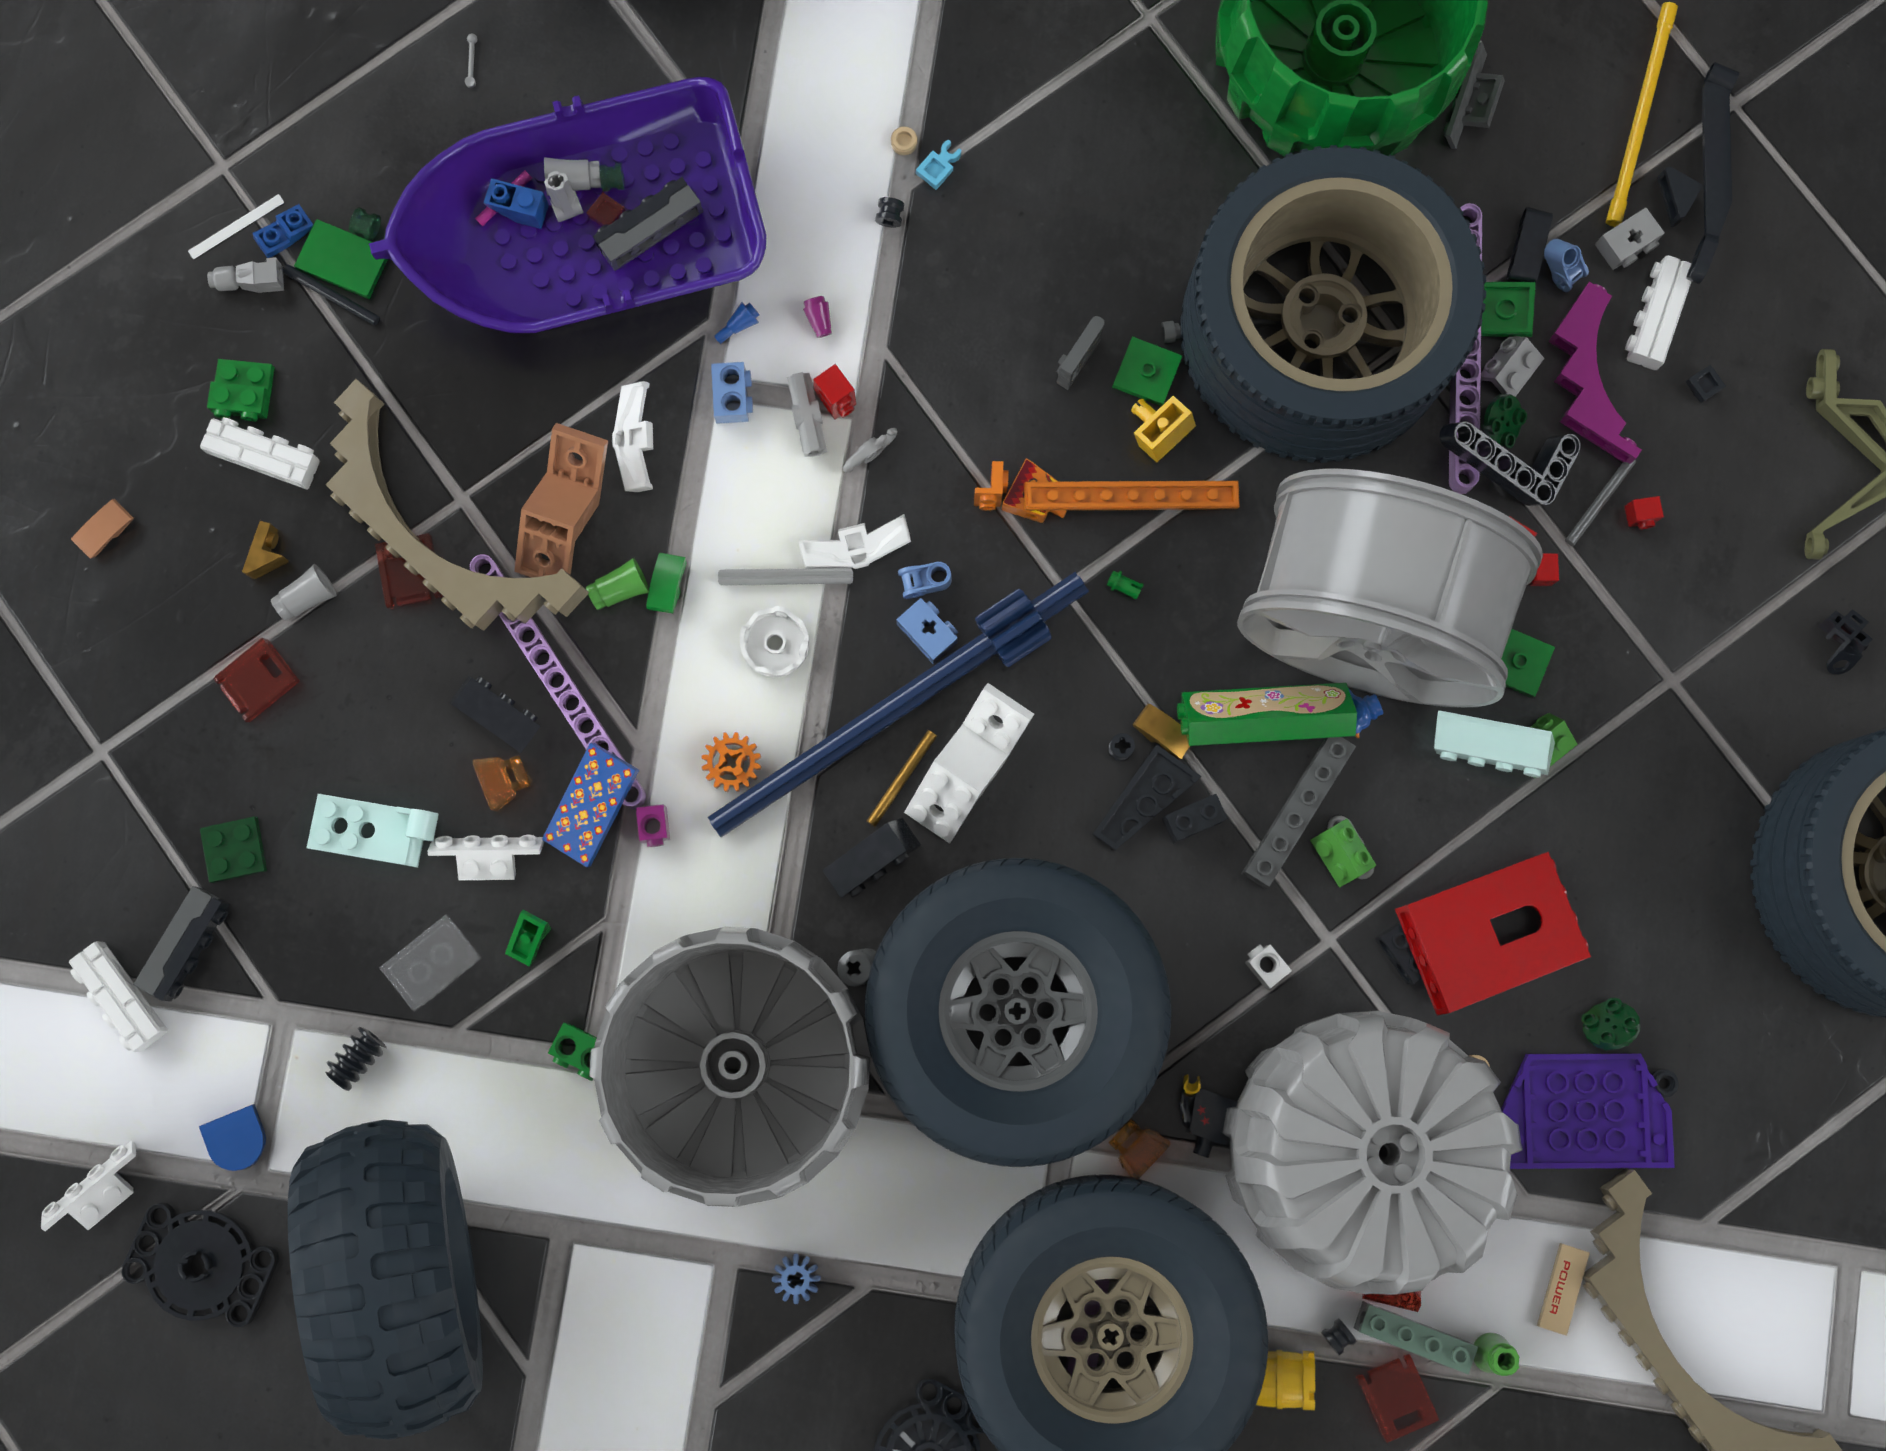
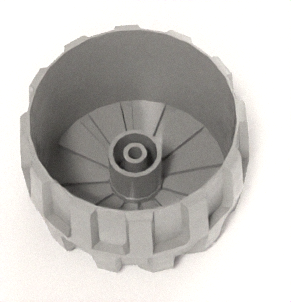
M722 927L682 936L655 950L652 955L620 982L605 1005L607 1010L595 1046L591 1049L589 1075L595 1081L601 1114L599 1122L610 1144H616L641 1173V1178L662 1192H670L706 1204L707 1206L739 1207L777 1199L812 1180L839 1155L856 1129L869 1090L870 1052L863 1017L849 989L823 959L796 941L760 929ZM730 1057H736L740 1060L741 1069L739 1072L731 1073L728 1070L727 1060Z
M1381 1011L1339 1013L1296 1028L1291 1036L1277 1046L1261 1051L1245 1070L1248 1081L1239 1097L1237 1106L1227 1108L1222 1132L1230 1138L1231 1170L1225 1177L1233 1200L1244 1208L1256 1226L1257 1238L1293 1269L1329 1287L1361 1294L1392 1295L1423 1291L1430 1281L1435 1280L1442 1274L1448 1272L1464 1273L1483 1257L1487 1241V1231L1496 1219H1510L1518 1196L1513 1179L1509 1173L1511 1155L1522 1151L1519 1125L1502 1113L1494 1095V1091L1501 1081L1485 1061L1468 1056L1449 1039L1450 1033L1414 1018Z

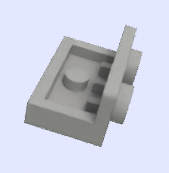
M1508 337L1501 343L1500 349L1494 357L1485 364L1484 370L1481 372L1482 381H1491L1502 394H1511L1516 397L1545 358L1527 337Z

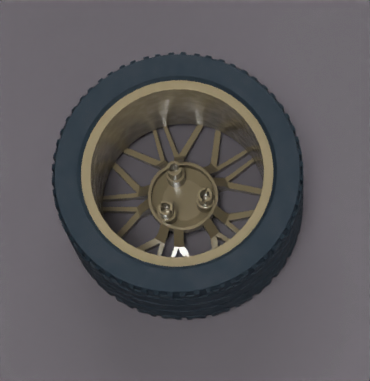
M1886 728L1829 747L1800 764L1799 769L1793 770L1787 780L1782 781L1779 785V791L1773 793L1770 804H1767L1764 808L1766 813L1760 817L1759 831H1755L1754 838H1756V843L1752 844L1754 856L1753 860L1750 861V866L1753 867V873L1750 874L1754 884L1752 894L1756 897L1757 903H1754L1755 908L1759 909L1761 915L1759 920L1761 925L1764 924L1766 928L1764 932L1773 941L1774 950L1780 952L1782 961L1790 965L1791 971L1795 975L1801 976L1803 983L1812 986L1816 993L1824 994L1826 999L1835 1001L1844 1008H1852L1855 1012L1865 1013L1870 1016H1882V1018H1886V936L1882 934L1872 920L1883 912L1886 913V807L1877 797V794L1886 786ZM1868 806L1883 826L1884 836L1878 839L1867 837L1858 831L1859 824ZM1854 847L1861 852H1854ZM1854 867L1859 868V880L1862 887L1859 890L1856 886ZM1869 900L1870 903L1864 907L1862 902Z

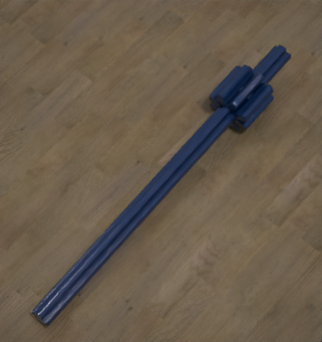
M1074 572L1032 601L1021 589H1016L975 617L976 624L982 632L981 635L708 816L707 818L722 838L994 655H997L1005 666L1010 667L1051 639V632L1045 621L1089 592L1083 580Z

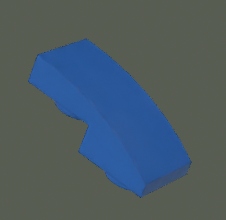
M299 204L276 215L275 222L253 233L254 240L267 258H271L293 245L312 229L313 223Z

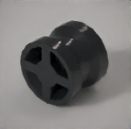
M880 198L878 201L880 210L876 214L875 222L885 227H900L902 223L900 213L904 211L905 203L896 198Z
M1339 1318L1334 1321L1332 1328L1324 1329L1321 1332L1339 1356L1344 1353L1346 1346L1354 1345L1357 1342L1353 1334Z

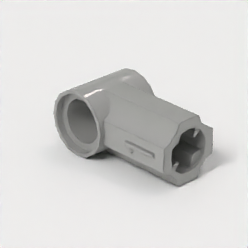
M558 171L549 173L544 183L551 199L549 200L558 222L583 214L584 212L576 192L572 190L566 173Z

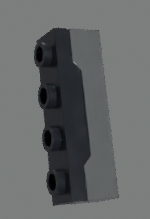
M683 177L678 180H671L663 187V190L655 195L645 197L639 206L633 210L624 211L618 220L612 224L599 228L593 238L600 252L613 270L616 271L703 213L702 205Z
M192 886L133 985L161 1001L172 1002L173 999H176L183 991L184 984L182 983L185 978L196 969L199 963L197 958L201 951L207 949L214 937L212 933L216 926L221 925L228 915L227 908L230 904L203 888Z

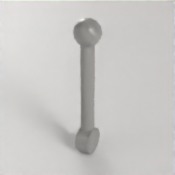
M472 33L467 36V41L469 42L468 77L465 79V84L468 88L476 86V81L473 78L474 48L478 39Z

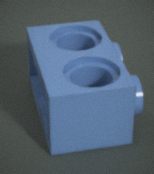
M744 362L711 364L713 408L716 424L749 422L748 413H753L752 397H747V387H752L751 371H746ZM730 375L739 377L735 384H727L725 382L726 378ZM732 401L740 403V407L734 411L728 410L726 407Z

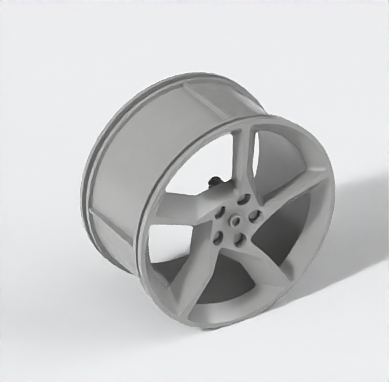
M1316 469L1290 475L1280 483L1274 504L1276 522L1257 593L1250 595L1245 600L1237 620V626L1246 639L1272 657L1306 673L1333 683H1347L1349 688L1391 699L1443 707H1479L1498 702L1503 697L1508 669L1501 658L1526 585L1535 578L1543 557L1539 542L1526 528L1500 511L1462 494L1425 482L1390 474L1354 469Z

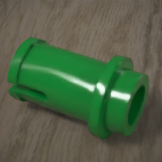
M1113 571L1107 586L1111 587V591L1114 589L1136 600L1141 592L1140 589H1142L1143 583L1122 575V571Z

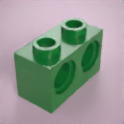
M563 1022L548 1054L554 1056L552 1060L554 1063L568 1068L570 1064L579 1069L578 1075L593 1081L594 1078L589 1076L590 1065L587 1062V1057L591 1053V1049L594 1048L597 1037L570 1023ZM569 1038L576 1045L575 1051L571 1055H567L562 1048L564 1041Z

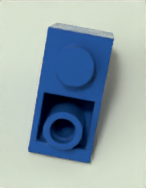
M492 178L484 200L485 206L510 220L539 229L542 228L549 207V203L542 191Z

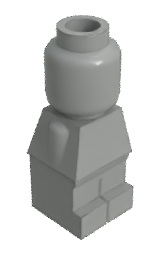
M275 257L266 258L267 262L256 263L251 261L237 265L236 268L233 266L216 267L213 272H208L207 274L208 284L210 288H216L218 291L237 290L239 286L244 290L257 293L284 291L283 266Z

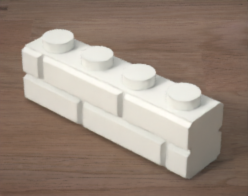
M1668 255L1659 263L1656 262L1650 273V277L1654 278L1651 287L1647 286L1642 296V302H1645L1643 311L1639 310L1633 325L1637 327L1635 335L1629 337L1625 350L1629 351L1627 361L1652 370H1658L1664 364L1691 281L1686 279L1691 263L1680 261V259Z
M223 417L222 421L214 418L211 419L206 430L207 433L204 435L200 448L207 454L298 487L309 489L314 478L313 475L316 473L320 460L313 454L314 450L298 444L297 448L288 445L289 441L273 435L272 439L263 436L264 432L254 427L248 426L247 430L238 427L239 423L229 418Z
M96 941L85 948L83 952L69 960L73 968L70 971L71 975L78 983L85 984L89 990L86 993L87 997L95 1006L100 1005L105 1012L103 1015L104 1021L111 1028L116 1027L121 1034L119 1041L126 1050L142 1052L168 1033V1029L139 989L133 985L134 982L105 942Z

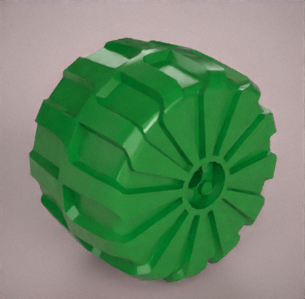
M1221 0L1216 26V65L1225 67L1230 78L1227 102L1238 120L1250 117L1263 130L1262 134L1267 147L1283 156L1294 151L1300 152V150L1306 148L1308 150H1313L1314 147L1318 146L1329 148L1330 145H1337L1338 148H1343L1344 145L1356 149L1364 147L1368 151L1377 150L1380 151V154L1386 156L1390 154L1393 156L1406 149L1427 125L1434 122L1455 98L1479 45L1485 27L1488 1Z

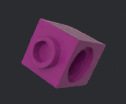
M664 804L636 808L640 842L647 843V847H658L664 845L663 841L670 840L667 807ZM651 820H659L660 829L655 834L647 832V824Z

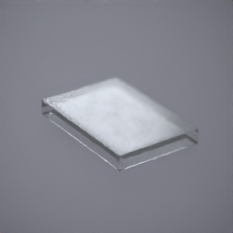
M445 915L379 968L412 1011H416L478 962L481 957L451 918Z

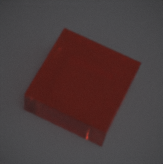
M602 192L586 213L590 219L600 226H604L618 220L619 216L625 211V208Z

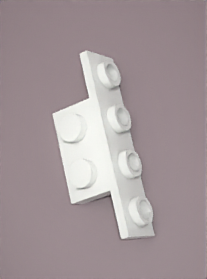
M475 835L465 838L440 836L434 838L428 848V856L456 855L459 880H514L516 876L514 855L540 854L544 841L542 840L543 837H535L534 835H523L508 838L505 835H497L492 838H480Z
M131 1140L125 1146L117 1147L111 1153L110 1158L102 1165L97 1164L82 1182L79 1184L74 1183L65 1192L64 1197L58 1202H51L42 1212L41 1229L44 1231L48 1230L64 1215L69 1213L89 1230L133 1194V1187L116 1172L136 1156V1144Z

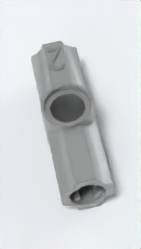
M796 373L787 377L793 402L791 407L796 429H799L802 450L805 457L820 456L827 452L821 426L823 422L818 400H815L810 373Z

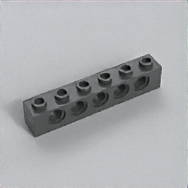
M1342 737L1324 739L1241 874L1264 889L1270 887L1356 748L1354 744Z

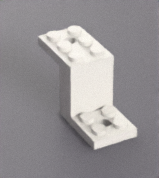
M987 683L962 726L932 763L904 813L950 843L976 801L1007 760L1034 713ZM993 715L1000 717L1003 723L997 722ZM935 805H939L944 811H939Z

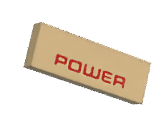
M1562 1243L1559 1244L1537 1326L1567 1336L1589 1258V1252Z

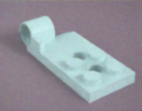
M318 794L307 848L418 868L423 841L434 840L439 814L419 809L393 807ZM344 818L348 823L347 830L344 833L338 834L334 829V824L338 819ZM367 823H372L375 827V833L370 838H364L361 834L362 827Z

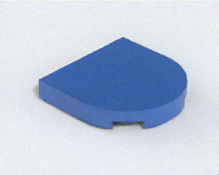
M255 1104L199 1126L210 1158L216 1165L225 1170L237 1171L251 1167L259 1160L266 1144L265 1131Z

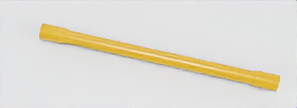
M1672 2L1663 3L1660 10L1657 31L1614 197L1611 200L1606 218V224L1616 227L1623 222L1638 154L1670 31L1673 28L1678 6Z

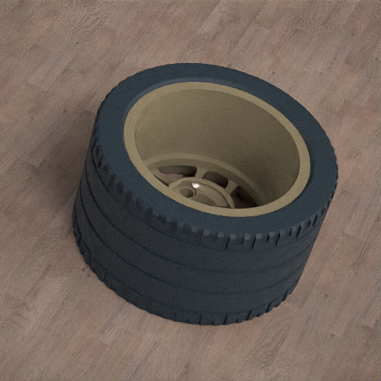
M1330 145L1329 148H1321V146L1314 147L1313 150L1306 148L1300 150V153L1294 155L1289 153L1283 159L1276 158L1271 164L1261 166L1257 173L1252 172L1244 182H1240L1236 186L1235 191L1230 192L1223 204L1219 206L1205 233L1184 295L1181 310L1183 312L1180 319L1181 338L1183 339L1181 346L1185 355V364L1189 365V376L1192 377L1195 383L1196 391H1200V398L1203 402L1206 401L1211 413H1216L1221 423L1224 422L1230 427L1229 430L1233 434L1236 432L1241 435L1240 439L1243 441L1248 440L1256 448H1259V446L1264 448L1265 452L1269 454L1273 452L1280 454L1279 457L1286 458V456L1292 457V460L1295 461L1302 459L1314 463L1315 460H1320L1321 463H1327L1328 460H1336L1338 462L1346 457L1353 459L1362 454L1367 455L1372 449H1381L1384 445L1395 441L1398 436H1402L1429 409L1463 365L1473 348V344L1479 334L1478 329L1483 321L1482 314L1485 311L1486 305L1483 303L1486 298V291L1484 289L1486 275L1483 274L1485 266L1484 262L1480 259L1481 249L1476 245L1477 237L1475 234H1472L1469 228L1471 224L1468 220L1464 219L1463 211L1461 208L1456 207L1453 203L1454 199L1451 196H1447L1444 192L1445 189L1442 186L1438 187L1429 175L1426 177L1422 174V170L1414 169L1407 165L1408 162L1404 160L1399 161L1390 154L1386 156L1380 154V151H1368L1364 147L1356 149L1344 145L1343 148H1338L1337 145ZM1310 241L1307 257L1309 276L1298 283L1266 261L1268 257L1283 248ZM1327 241L1344 244L1350 248L1349 265L1342 277L1333 274H1322L1319 256L1322 245ZM1362 254H1366L1383 268L1396 287L1394 291L1362 297L1359 290L1350 283ZM1253 272L1266 278L1286 297L1283 304L1257 302L1244 293L1243 289ZM1299 297H1307L1311 300V303H1303ZM1385 304H1403L1405 326L1398 330L1376 328L1366 323L1367 310ZM1342 315H1348L1354 322H1346ZM1250 316L1280 321L1283 329L1263 340L1254 327ZM1358 340L1386 347H1402L1394 365L1390 369L1373 375L1355 344ZM1304 341H1313L1317 348H1309L1305 345ZM1290 342L1295 347V355L1289 364L1272 349ZM1341 355L1358 378L1333 379V357ZM1315 359L1320 361V376L1299 369L1302 362L1310 363Z

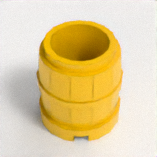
M1282 1350L1268 1351L1266 1373L1256 1405L1277 1409L1303 1407V1410L1315 1411L1314 1351H1302V1353Z

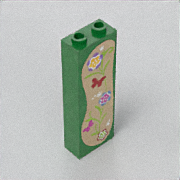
M1347 683L1182 692V703H1177L1178 720H1181V734L1187 736L1189 746L1356 736L1357 711Z

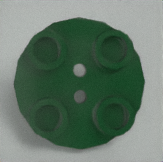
M1499 394L1489 402L1484 416V424H1480V430L1502 447L1512 448L1519 435L1521 426L1527 420V412L1521 408V404L1515 396Z
M1609 998L1606 1002L1593 1006L1582 1016L1583 1033L1588 1042L1595 1047L1602 1048L1604 1051L1628 1046L1637 1038L1641 1030L1640 1018L1635 1009L1626 1003H1622L1618 998Z

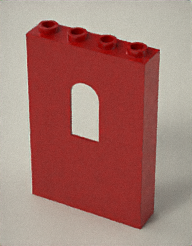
M1549 852L1528 858L1395 909L1437 1016L1454 1012L1591 957L1587 940L1582 936L1578 926V918L1569 904L1567 891L1561 884L1556 872V864L1550 857ZM1524 906H1532L1538 910L1542 923L1537 932L1500 946L1490 919Z

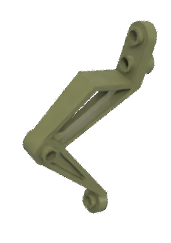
M1821 349L1819 351L1816 361V377L1809 378L1806 386V396L1808 399H1816V411L1878 467L1881 473L1807 534L1805 556L1807 559L1820 560L1828 552L1829 541L1823 534L1825 530L1886 498V452L1850 418V415L1869 417L1886 442V408L1881 400L1837 398L1840 392V383L1837 381L1840 357L1836 355L1834 349Z

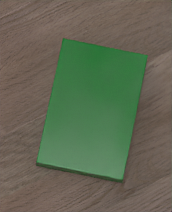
M316 219L294 267L306 274L370 299L388 259L375 260L369 243H372L371 241Z

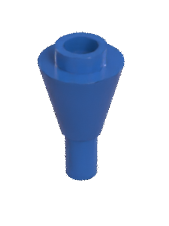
M741 302L726 323L727 325L714 335L715 339L722 344L732 334L739 333L758 324L759 321L756 318L760 314L750 302L747 305Z

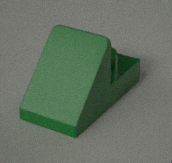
M522 910L505 954L530 966L535 960L542 940L551 931L548 922Z

